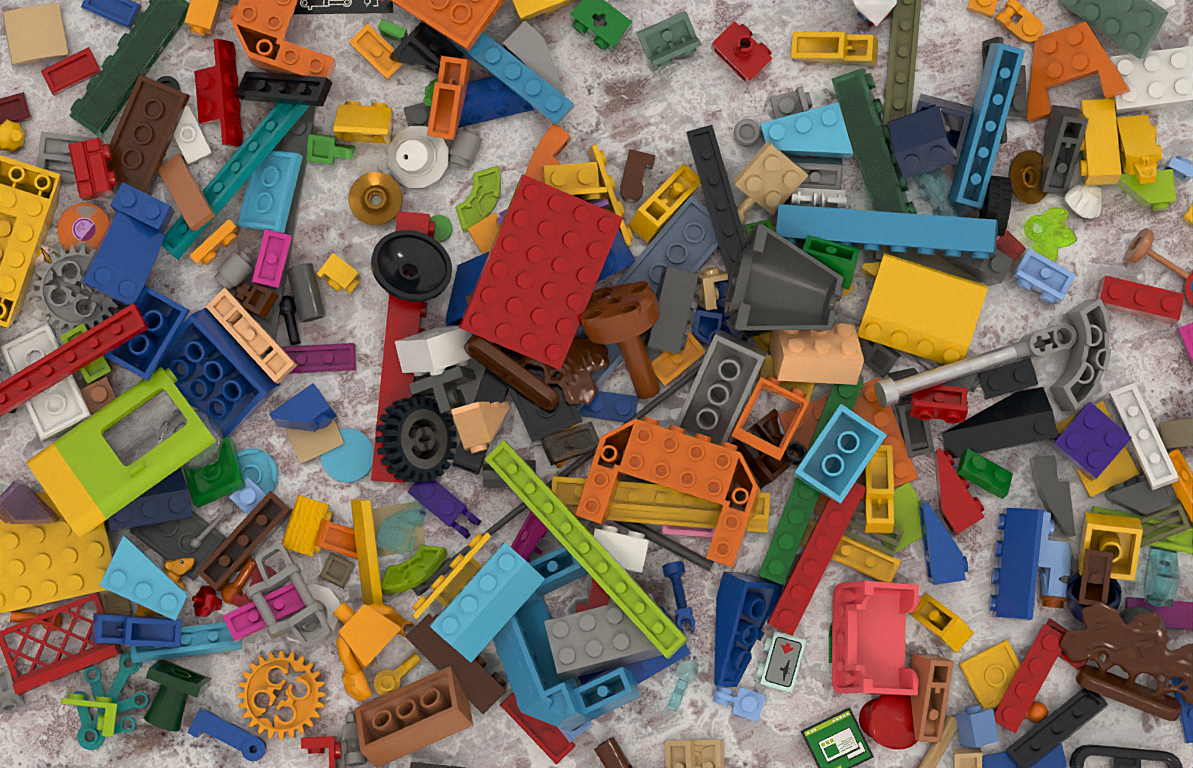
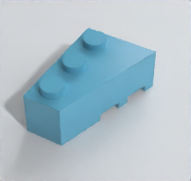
M839 102L760 124L764 144L769 141L786 156L838 157L843 159H852L853 150Z
M125 534L99 585L175 621L188 596L184 589Z

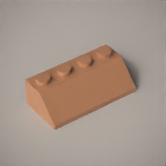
M451 666L355 708L360 751L376 768L473 726L469 701Z

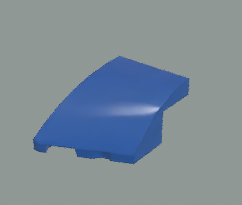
M728 280L714 282L719 291V299L716 300L717 309L705 310L699 305L696 309L692 335L702 343L710 345L719 329L733 336H737L742 332L730 329L726 324L727 319L730 320V316L725 314Z

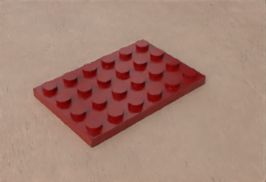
M522 174L459 328L561 370L581 322V314L588 305L623 217Z

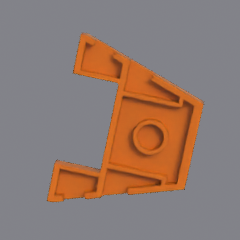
M1086 21L1039 36L1034 42L1027 120L1032 123L1049 117L1052 106L1048 89L1098 73L1105 98L1109 99L1130 92L1129 86Z

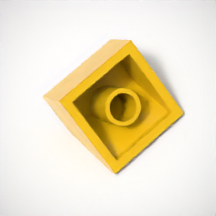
M345 101V105L338 104L333 132L337 140L342 142L391 144L393 109L388 107L386 103L375 102L372 103V106H361V103L357 101Z

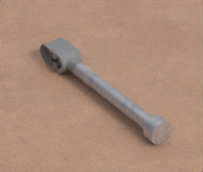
M1069 324L1051 326L1026 334L1019 342L904 379L893 381L889 377L876 381L874 385L875 394L883 408L898 404L899 397L1023 357L1034 358L1069 348L1076 342L1077 334L1075 329ZM1058 331L1063 335L1062 343L1057 340ZM1044 340L1045 345L1034 347V343Z

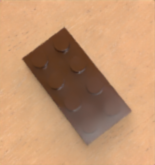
M139 74L109 144L112 159L108 160L110 170L115 171L117 182L121 184L124 182L146 194L149 193L190 95Z

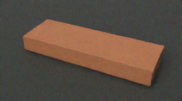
M180 154L175 155L159 168L160 176L192 231L195 232L216 216Z

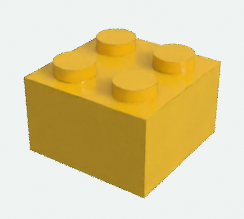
M1085 512L1077 559L1079 562V574L1082 575L1086 548L1113 552L1110 578L1135 581L1143 533L1140 518Z

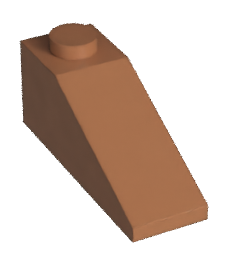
M913 653L910 667L914 669L919 678L918 695L910 696L915 740L921 742H941L954 661L935 654Z

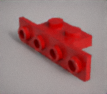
M217 38L213 39L215 66L194 71L199 124L205 125L220 121L222 145L238 148L243 144V130L240 116L241 105L239 97L236 95L238 90L236 50L233 42Z

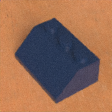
M181 467L106 520L108 533L190 519L193 516Z

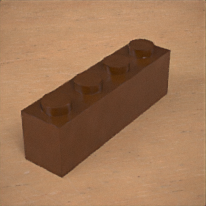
M269 491L196 573L216 591H221L246 564L248 559L260 549L291 515L293 509L274 492Z
M428 613L405 637L439 671L451 666L467 699L484 715L507 692L503 687L506 682L496 672L491 675L484 668L487 663L479 655L472 662H469L429 626L438 614L432 617Z

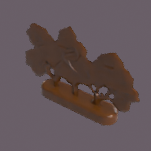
M471 292L469 296L465 297L467 304L469 303L473 292ZM479 336L469 337L464 345V350L470 357L546 410H553L559 401L558 393L549 384H558L562 388L565 400L570 405H578L582 402L590 405L598 392L590 373L592 371L598 372L609 366L606 346L594 343L588 337L573 339L561 370L525 355L517 363L500 351L501 345L494 342L491 344ZM525 365L541 366L544 369L543 380H540L525 369ZM556 371L561 374L558 378L552 377Z
M1096 602L1092 606L1082 609L1083 623L1087 626L1086 629L1071 630L1065 633L1059 646L1065 649L1069 660L1076 663L1092 660L1096 661L1099 667L1091 665L1080 667L1075 678L1083 688L1168 721H1176L1182 711V705L1177 699L1166 693L1179 692L1187 704L1193 705V644L1189 643L1181 646L1179 649L1169 650L1166 647L1169 636L1164 629L1160 628L1161 620L1157 612L1138 614L1132 623L1125 624L1118 610L1103 602ZM1103 653L1106 655L1104 662L1100 660V655ZM1114 665H1117L1124 672H1126L1129 675L1128 679H1125L1113 673L1107 672V670L1112 668ZM1142 673L1153 676L1157 680L1158 688L1154 690L1136 683L1137 676ZM1161 674L1165 677L1163 682L1159 680ZM1178 677L1182 679V682L1174 687L1171 684L1168 687L1165 686L1172 678ZM1184 685L1188 686L1185 691L1179 690Z

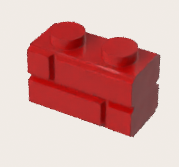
M101 138L69 144L68 147L79 198L86 201L115 194L113 186H117L118 182L115 171L110 170L108 160L112 159L109 144H104Z

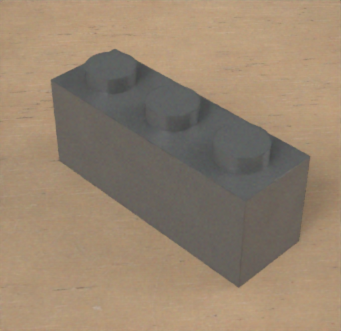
M668 266L662 269L656 293L660 316L657 322L646 332L644 340L646 348L672 355H677L680 353V350L683 351L685 349L688 337L684 334L686 325L691 323L694 315V308H691L693 297L697 298L701 282H698V274Z

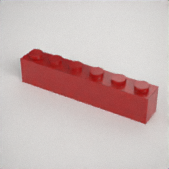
M855 482L841 504L828 498L767 620L769 625L793 636L866 487Z

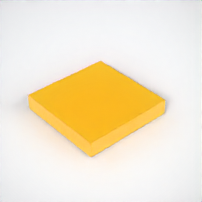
M1005 639L958 663L978 704H981L983 708L993 709L1001 701L1020 666V662L1008 639Z

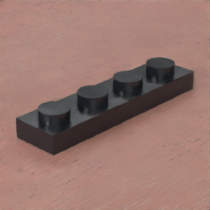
M245 71L236 95L241 100L323 107L333 82L327 77Z
M1083 688L1008 747L1005 753L1018 768H1031L1107 708L1108 704L1098 693Z

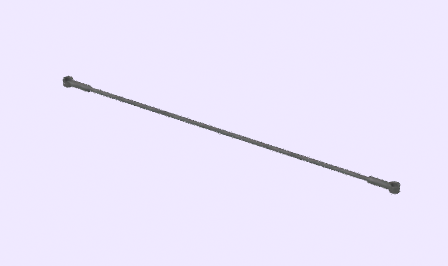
M853 244V247L859 248L861 250L863 248V245ZM740 332L735 337L743 340L745 338L744 332ZM702 363L624 424L634 419L640 420L698 374ZM598 444L558 474L557 477H567L593 457ZM552 480L546 484L550 489L552 487ZM524 502L485 531L482 536L486 532L493 535L528 506ZM467 545L452 558H447L429 579L412 588L415 594L420 596L425 593L441 574L445 575L452 569L449 566L459 554L465 556L471 547Z

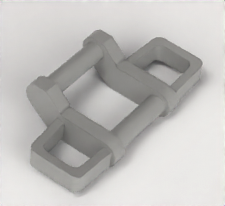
M277 542L258 554L255 561L264 581L247 588L245 593L250 600L254 601L268 627L267 633L270 638L274 639L293 632L303 647L312 649L331 637L333 631L323 614V608L319 602H315L300 575L302 572L300 567L294 562L286 547ZM280 551L289 566L270 578L265 566V560ZM291 580L306 608L288 620L278 623L263 596L275 591ZM317 616L324 630L317 637L307 641L298 628Z

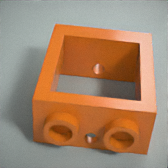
M767 375L766 379L759 378L730 436L780 461L810 402L805 400L807 394L793 387L788 391L780 387L781 381H777L776 378ZM763 387L799 405L778 447L742 429Z

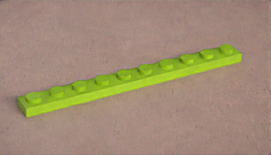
M503 440L485 458L487 463L667 659L689 640L507 441Z

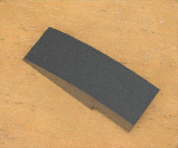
M909 368L888 373V377L893 381L916 375L918 371L915 368ZM911 394L899 397L898 404H895L908 458L935 452L929 420H919L917 417L910 416Z
M1055 455L1029 459L1032 477L1045 510L1051 513V519L1054 520V524L1065 537L1076 536L1069 481L1058 482Z

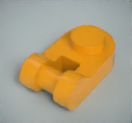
M1008 0L1005 4L1006 8L1002 13L999 12L996 15L994 21L1025 44L1034 43L1043 33L1042 22L1017 0ZM1014 14L1021 18L1017 24L1011 21Z

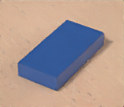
M84 0L81 5L83 10L128 30H131L142 7L131 0Z

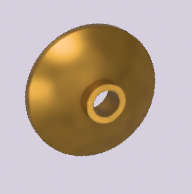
M1034 150L1022 151L1016 155L1009 169V178L1012 180V193L1020 202L1025 204H1036L1043 200L1048 193L1041 190L1043 155Z
M369 172L360 176L353 183L349 191L348 200L350 209L358 220L365 224L376 226L386 224L397 216V211H400L403 197L399 184L391 176L382 172ZM374 196L381 197V202L378 205L371 203Z

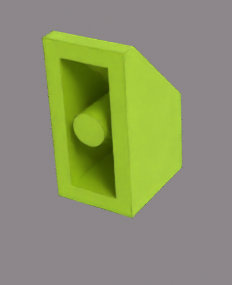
M1173 169L1157 170L1156 183L1139 184L1136 175L1124 173L1116 184L1144 208L1152 207L1153 211L1168 210L1169 206L1176 202Z

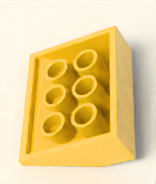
M884 253L860 320L857 336L945 365L963 360L970 346L989 286Z

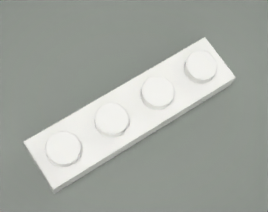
M1136 383L1111 391L1109 397L1125 432L1132 437L1130 443L1151 489L1155 490L1177 482L1179 479L1178 474Z

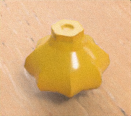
M6 119L3 124H0V150L14 153L18 148L24 146L26 133L19 122H12Z

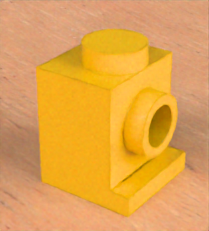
M332 253L317 273V276L322 281L326 277L329 278L326 283L338 292L343 289L347 293L353 294L361 283L358 280L361 277L359 272L334 253Z

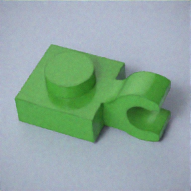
M310 133L308 135L306 161L333 164L335 157L352 159V157H355L356 146L336 144V136Z

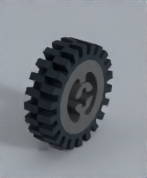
M411 397L396 400L392 403L393 406H388L385 409L388 414H382L379 419L385 424L377 425L376 431L382 432V436L376 437V443L382 442L383 445L382 448L377 449L378 455L385 454L386 457L380 461L382 465H390L386 471L389 474H395L394 478L397 480H403V482L433 481L437 479L436 477L444 474L443 469H449L451 464L447 460H454L455 454L450 452V449L457 448V442H451V437L457 436L456 430H449V427L455 425L453 419L445 420L448 414L440 413L438 403L434 402L435 399ZM414 422H416L420 426L417 428H411ZM422 451L419 457H416L413 453Z

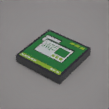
M850 707L800 731L818 768H853L874 758Z

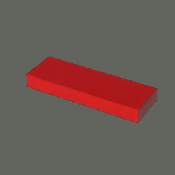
M514 692L500 704L556 765L576 746L573 742H569L558 727L522 713L517 705Z

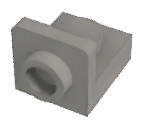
M803 86L797 87L795 91L770 97L775 119L808 111L809 108H812L809 92L804 93Z
M8 666L0 668V713L11 712L25 704L24 698L20 694H15L12 686L14 681Z

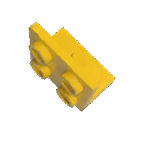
M597 162L542 166L543 183L570 195L579 196L584 201L601 199L600 194L607 193V187H599Z

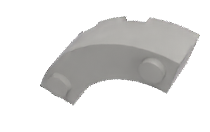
M1101 298L1085 300L1065 313L1069 324L1076 331L1077 339L1072 346L1067 368L1062 376L1049 387L1061 411H1076L1083 406L1096 392L1104 371H1107L1111 355V349H1109V332H1111V327Z

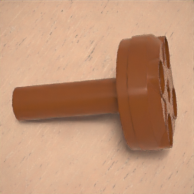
M647 281L604 287L594 291L585 311L581 314V325L590 341L597 344L618 343L637 397L647 399L659 393L660 386L641 334L650 329L660 316L659 303L655 292Z

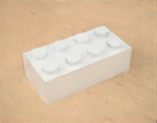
M1193 46L1150 51L1143 59H1138L1133 54L1109 57L1130 88L1128 93L1109 98L1114 99L1116 115L1193 105Z

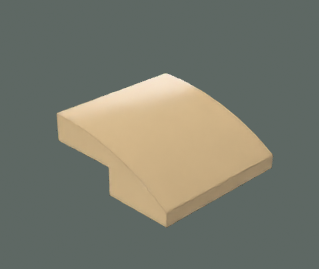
M59 3L30 6L2 13L11 65L38 63L43 59L67 57L68 49Z
M724 739L665 741V768H725Z

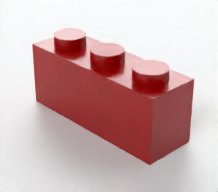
M1105 275L1100 279L1096 299L1101 298L1106 309L1174 324L1180 320L1185 294Z

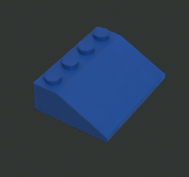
M207 308L191 314L183 323L156 368L162 367L165 370L169 367L178 380L174 383L183 397L188 399L189 405L216 441L227 436L230 437L281 385L280 383H275Z

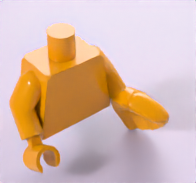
M343 602L332 613L344 624L336 633L338 637L336 646L340 661L344 666L342 683L349 697L356 701H366L371 697V690L362 669L377 656L396 634L404 637L407 635L403 631L405 625L413 628L414 624L404 619L391 606L376 603L363 604L357 612H354Z

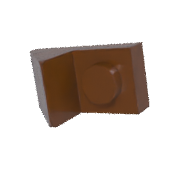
M1085 548L1078 604L1090 606L1096 602L1107 604L1113 552Z

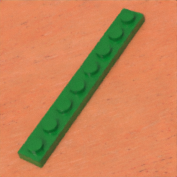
M858 381L857 385L833 384L807 452L840 404L853 411L863 382ZM797 477L758 573V576L784 586L820 495V492L814 490Z

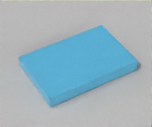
M275 150L269 153L248 178L237 223L238 227L259 231L267 229L284 234L303 155Z

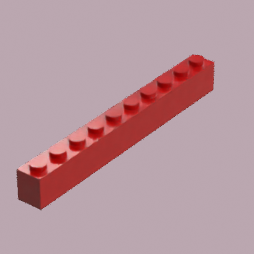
M397 211L395 231H418L434 238L435 222L430 221V214ZM389 294L376 429L377 425L385 424L379 419L382 414H388L385 409L388 406H393L392 403L394 401L401 400L402 398L419 397L412 395L409 384L416 380L414 373H402L395 341L425 331V328H421V318L427 317L428 302L405 301ZM376 431L371 481L405 485L406 482L394 478L395 474H389L386 471L390 465H382L380 460L386 456L385 454L378 455L377 449L382 448L383 445L382 442L376 443V437L382 436V432Z

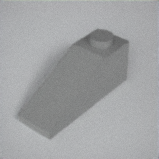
M524 20L503 42V48L565 96L547 44L542 37L544 32L535 23L530 25Z

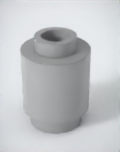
M465 126L463 131L457 130L449 151L451 155L450 162L465 168H469L470 164L474 163L483 140L478 137L479 131Z
M242 250L239 254L233 251L217 269L218 273L214 277L231 291L237 285L239 286L254 270L251 266L254 261Z

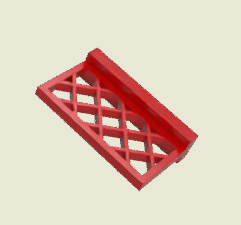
M98 592L0 631V647L14 681L12 686L16 695L26 693L123 654L120 644H98L90 640L93 620L80 615L84 604L94 600L97 608L96 613H106ZM78 606L76 613L70 610ZM62 612L74 616L68 630L54 625L58 615ZM52 617L51 622L45 621V619ZM78 618L91 623L86 638L72 632ZM40 622L49 626L43 640L29 635L35 623ZM27 627L25 633L20 631V629ZM53 628L66 634L60 648L47 643ZM15 632L23 636L18 650L8 647L5 635ZM70 636L83 641L79 653L72 654L64 650ZM27 639L41 644L35 658L21 653ZM87 644L94 646L89 649H86ZM45 646L58 651L54 663L46 664L39 660ZM11 652L15 654L14 659L12 658ZM62 654L69 656L60 660ZM20 656L33 662L29 672L19 676L16 668ZM37 664L43 666V667H41V668L35 670Z

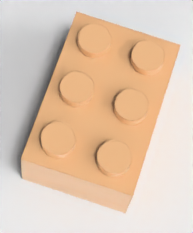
M836 323L832 330L772 331L769 348L777 381L857 385L864 358L854 324Z

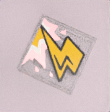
M42 243L34 269L45 272L46 268L43 266L42 261L51 264L53 261L50 254L53 253L60 257V249ZM53 268V276L59 277Z

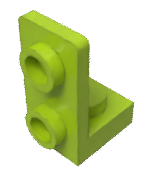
M68 693L67 698H61V704L105 709L104 714H99L97 730L102 731L101 736L113 737L117 704L112 703V698L95 696V701L84 700V695Z

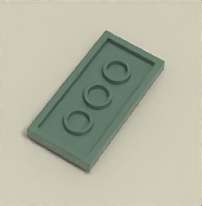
M1058 0L1062 5L1138 59L1146 57L1169 13L1152 0Z

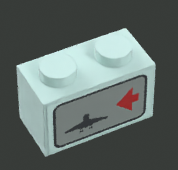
M773 631L772 636L767 635L763 651L767 652L765 663L760 661L756 672V677L760 678L759 684L792 693L807 640Z

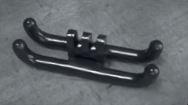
M1093 744L1082 745L1076 748L1071 754L1069 762L1070 768H1083L1087 757L1102 756L1112 757L1111 768H1141V760L1164 762L1168 768H1183L1179 758L1167 751Z

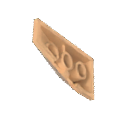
M475 402L451 409L464 450H471L472 454L487 450L486 445L492 444L510 411L508 402H494L491 404L490 402Z

